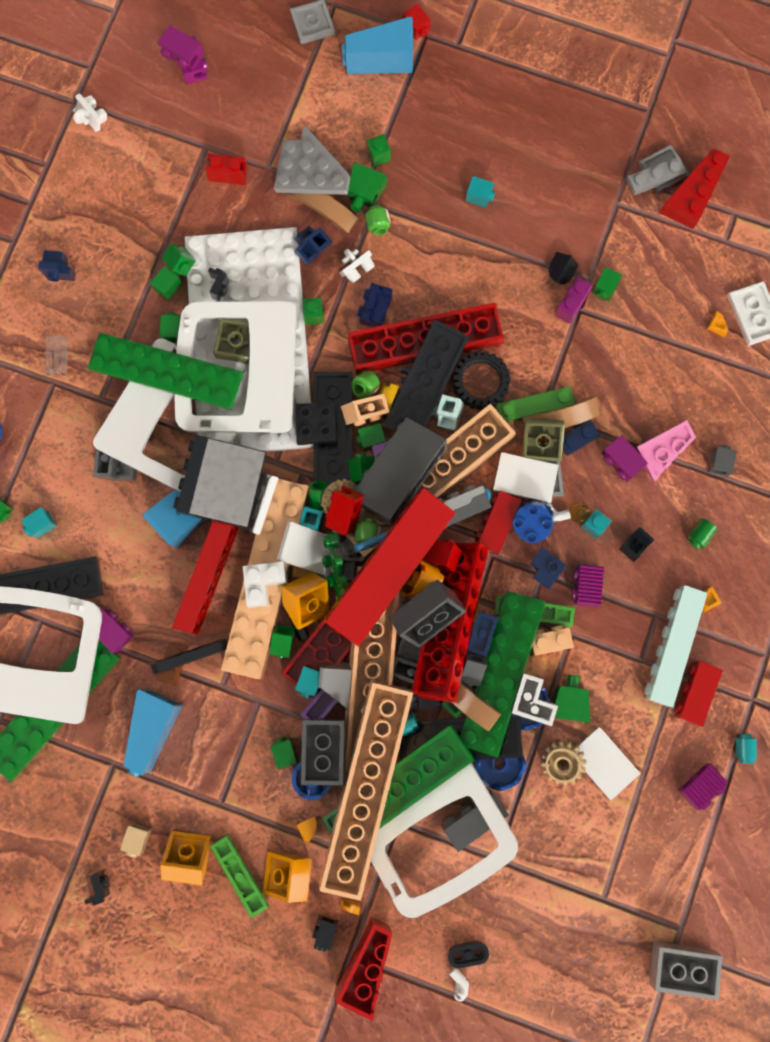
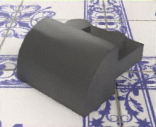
M96 449L93 477L120 482L122 480L136 481V469Z
M404 638L401 639L394 659V677L413 683L421 647L418 648Z

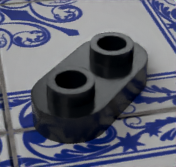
M482 941L457 944L448 951V961L454 968L481 965L489 958L488 947ZM477 948L482 950L479 955L474 953ZM456 952H460L462 954V956L458 959L454 957V954Z

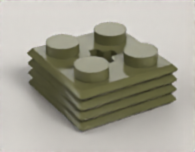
M225 318L220 319L213 351L215 358L249 364V322ZM239 338L240 342L234 344L233 341Z
M526 418L523 457L537 460L561 461L565 421ZM546 436V438L549 440H546L545 443H542V440L538 438Z

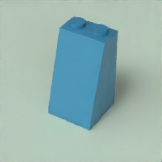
M407 17L345 35L346 43H342L343 66H347V74L412 73L413 17Z
M173 490L142 516L169 545L177 549L208 520L184 514L177 515L176 509L173 506L175 498L180 497L181 492Z
M148 688L138 689L123 766L129 769L128 773L139 777V775L152 771L183 707L182 704Z

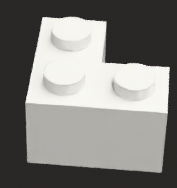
M284 561L243 566L246 605L248 608L270 606L268 586L288 584Z
M524 673L512 713L552 726L558 705L538 699L544 679Z

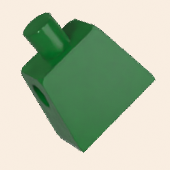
M354 163L348 190V198L353 200L350 208L360 212L363 205L372 207L387 186V175Z
M568 675L567 686L557 685L552 701L553 704L558 705L555 718L590 723L589 691L579 688L580 676Z

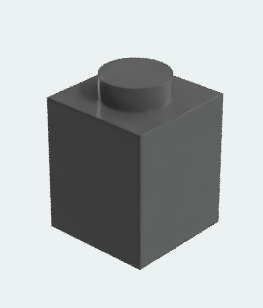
M720 445L713 449L708 473L725 477L732 474L737 451L732 450L727 445Z
M467 651L461 682L468 686L475 685L480 687L487 667L486 657Z

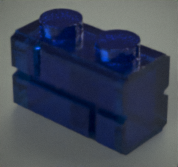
M371 283L370 288L365 289L363 295L365 303L364 306L360 305L357 314L362 325L371 326L372 328L383 325L393 296L391 288Z

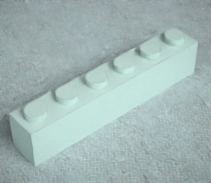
M686 585L680 586L679 589L675 590L673 600H675L674 606L669 609L667 615L669 622L662 631L663 642L657 648L656 656L658 658L650 671L652 678L644 690L646 700L673 708L707 597L706 592Z

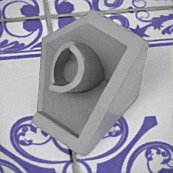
M332 530V533H336L339 541V547L334 549L335 555H341L342 560H364L363 556L357 555L348 537L345 539L342 534Z
M342 662L320 667L318 688L323 689L346 709L349 707L352 669L349 663Z

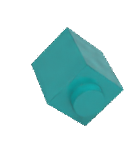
M473 176L467 191L466 201L487 208L488 202H492L496 191L493 190L494 183Z
M304 506L299 525L320 532L324 518L323 511Z
M42 507L21 520L24 524L22 527L24 532L29 537L32 536L37 539L57 526L48 510Z
M596 509L580 527L594 539H597L612 521Z
M303 666L295 689L300 691L298 695L308 699L311 696H316L319 689L320 671Z

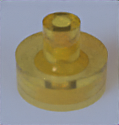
M573 503L570 506L571 520L574 522L587 520L590 510L585 503Z

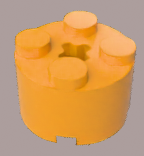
M421 560L400 589L399 594L411 599L426 589L430 583L436 580L443 583L444 575L440 573L437 567Z

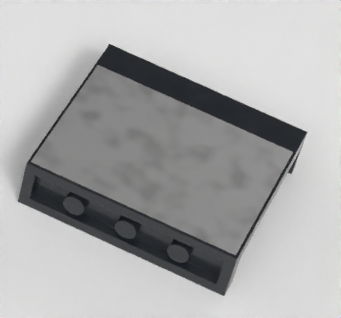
M195 435V439L190 440L188 451L191 452L190 458L185 459L183 470L186 471L185 478H181L179 482L180 497L175 498L173 506L176 509V514L179 516L180 514L240 527L239 530L248 531L266 452Z

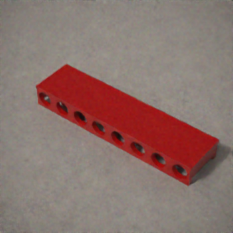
M496 302L348 332V342L355 374L413 363L434 319L469 336L462 353L504 344L505 338L502 333Z
M425 488L419 489L323 619L325 623L359 647L456 512Z
M212 522L172 626L173 629L199 635L239 527Z
M481 542L456 543L462 552L455 573L440 570V573L444 575L442 584L456 593L467 612L421 646L411 689L419 698L452 703L457 701L489 550Z
M322 620L281 674L297 686L303 666L320 671V667L341 663L350 652L351 641Z

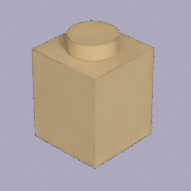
M136 823L128 825L120 850L125 851V855L136 858L142 855L152 829Z

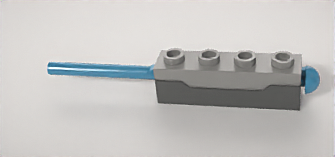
M475 484L464 488L465 492L461 494L457 491L447 495V500L443 501L440 498L441 502L456 512L446 527L491 508L489 502L492 497L491 491L488 488H484L483 485L475 487ZM387 532L355 544L356 552L379 544Z

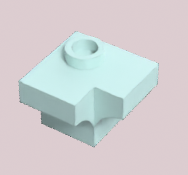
M442 394L432 413V416L438 417V428L457 431L464 408V403L461 399Z

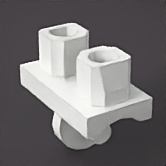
M81 94L76 95L77 105L73 109L75 113L73 120L77 124H89L95 132L99 131L100 124L107 120V113L103 108L94 110L96 108V101L91 95L85 98Z
M346 249L344 251L346 257L342 259V262L345 265L350 261L351 264L339 273L342 277L346 276L351 283H354L361 277L355 269L357 266L361 265L365 272H368L375 266L370 258L372 253L368 250L356 259L355 257L360 254L359 251L355 249L351 252L349 249Z

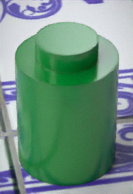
M314 481L309 484L310 508L320 511L324 509L321 503L322 495L328 487L326 482Z
M701 518L687 537L689 540L688 544L697 550L699 548L704 549L717 531V527L710 521Z

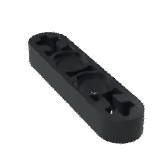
M220 639L150 664L153 674H158L226 650L227 642L226 639Z

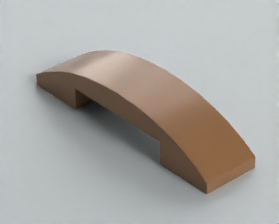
M286 194L287 197L298 204H305L332 221V225L346 234H349L358 221V218L350 210L328 194Z
M593 396L577 401V403L524 416L522 420L524 428L526 418L564 420L565 428L593 419L599 416L600 412L597 398Z
M460 682L457 701L453 704L477 724L490 731L501 714Z

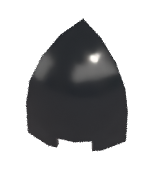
M556 252L549 266V275L556 283L566 284L573 277L579 265L571 255Z

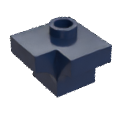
M308 226L294 238L300 245L294 252L307 266L329 247L332 240L320 227L314 230Z
M44 250L43 259L38 263V269L47 280L52 282H58L59 280L75 281L76 274L71 267H68L66 255L61 251Z
M544 548L540 549L530 563L536 569L533 579L548 590L566 567L565 563Z

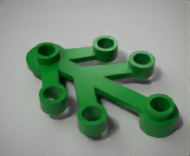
M333 532L323 537L324 547L329 548L330 555L323 556L322 562L324 568L329 567L332 575L326 576L328 587H334L337 593V601L348 584L346 576L342 575L341 555H335L334 549L339 547V541L336 533Z

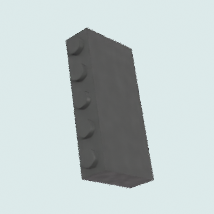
M406 417L403 422L398 424L394 436L387 440L384 450L376 455L372 467L364 472L362 481L353 488V490L365 495L361 508L392 526L448 448L446 439Z

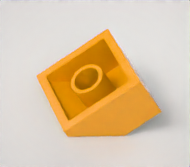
M311 572L281 587L282 604L296 629L300 630L328 614V583L324 578Z
M171 831L161 862V880L202 886L207 869L211 836Z
M267 851L262 893L287 903L307 901L312 858L299 854Z

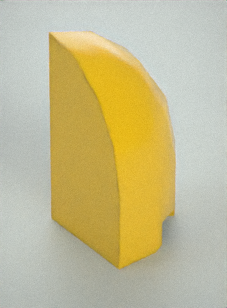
M382 383L377 395H385L389 412L399 393V386L391 383L390 386H387L385 383Z

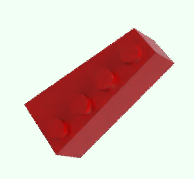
M713 148L668 199L659 214L693 229L700 220L730 155Z
M371 917L334 992L335 1003L371 1021L374 1018L375 1005L378 1000L380 983L384 974V965L392 938L390 925Z

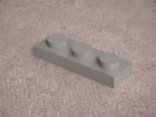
M680 157L629 175L626 180L633 195H637L682 178L687 172Z

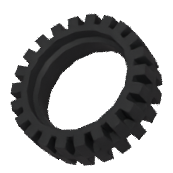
M481 351L472 352L468 356L463 357L455 368L453 375L454 392L463 401L464 405H469L472 409L478 408V410H482L489 404L494 407L503 400L509 389V369L507 370L506 363H503L500 357L497 358L494 353L491 355L488 351H484V353H481ZM485 363L492 366L498 372L500 385L497 392L490 397L476 398L466 391L462 382L463 374L471 365Z

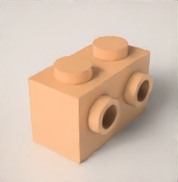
M384 394L352 401L341 406L346 425L353 423L354 426L363 425L366 423L365 420L368 419L370 422L381 420V415L389 413Z
M563 625L551 627L552 632L544 633V629L537 630L531 649V656L574 648L570 628L564 629Z

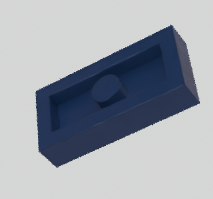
M591 419L564 435L563 451L566 456L571 455L601 436Z
M478 612L467 651L484 657L487 656L498 617Z

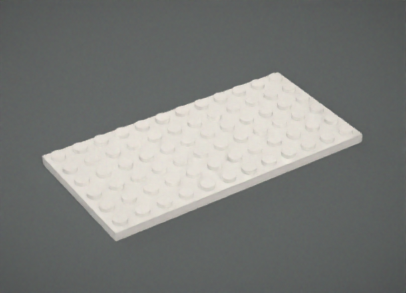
M297 227L185 237V248L196 260L187 274L189 304L194 302L289 301L293 302L297 307L292 428L286 433L236 432L231 443L265 452L314 448V444L297 445L296 404L311 403L306 331L303 318L300 258L294 252L298 247V243L294 239L298 235ZM209 268L215 270L219 268L228 277V291L224 297H221L220 301L212 299L209 291L215 279L210 277ZM202 318L198 320L193 353L214 364L242 371L244 373L243 378L248 380L249 364L218 359L213 354L221 318ZM225 318L248 322V319L246 318ZM239 338L233 341L234 344L240 342ZM195 400L196 416H227L229 412L228 409ZM201 421V427H211V421ZM260 421V427H271V421ZM197 432L200 436L212 439L217 434V432Z

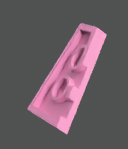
M687 420L635 447L638 453L648 462L645 468L652 482L656 481L660 477L659 475L672 464L671 462L696 438Z

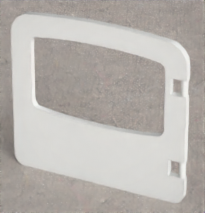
M289 301L194 302L187 305L181 313L176 353L193 357L194 338L198 320L202 318H246L249 322L250 333L249 378L244 413L240 416H196L192 413L191 399L175 395V420L178 426L189 432L286 433L290 431L293 417L297 307L295 304ZM201 421H211V427H201ZM260 421H271V427H260Z
M162 338L157 339L152 347L169 352L177 349L176 344ZM193 353L192 358L210 362ZM243 377L233 408L229 410L227 416H240L244 413L248 380ZM129 382L95 436L93 445L97 450L181 492L178 489L181 478H185V475L143 455V450L153 429L175 394ZM217 432L214 439L231 443L236 432Z
M0 587V603L53 609L80 616L84 620L77 664L73 672L45 671L0 663V712L71 724L81 723L86 714L102 623L100 608L93 602L66 595L23 588Z
M471 763L380 828L371 862L385 888L390 893L398 911L405 917L416 918L455 899L496 873L515 858L518 852V842ZM470 796L494 834L498 847L473 867L443 885L417 897L410 896L385 851L386 845L431 813L453 801ZM395 882L397 883L400 891L402 892L398 896L395 894L391 886V884Z

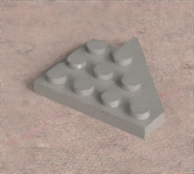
M303 127L301 140H283L274 185L276 193L348 195L349 173L307 127Z

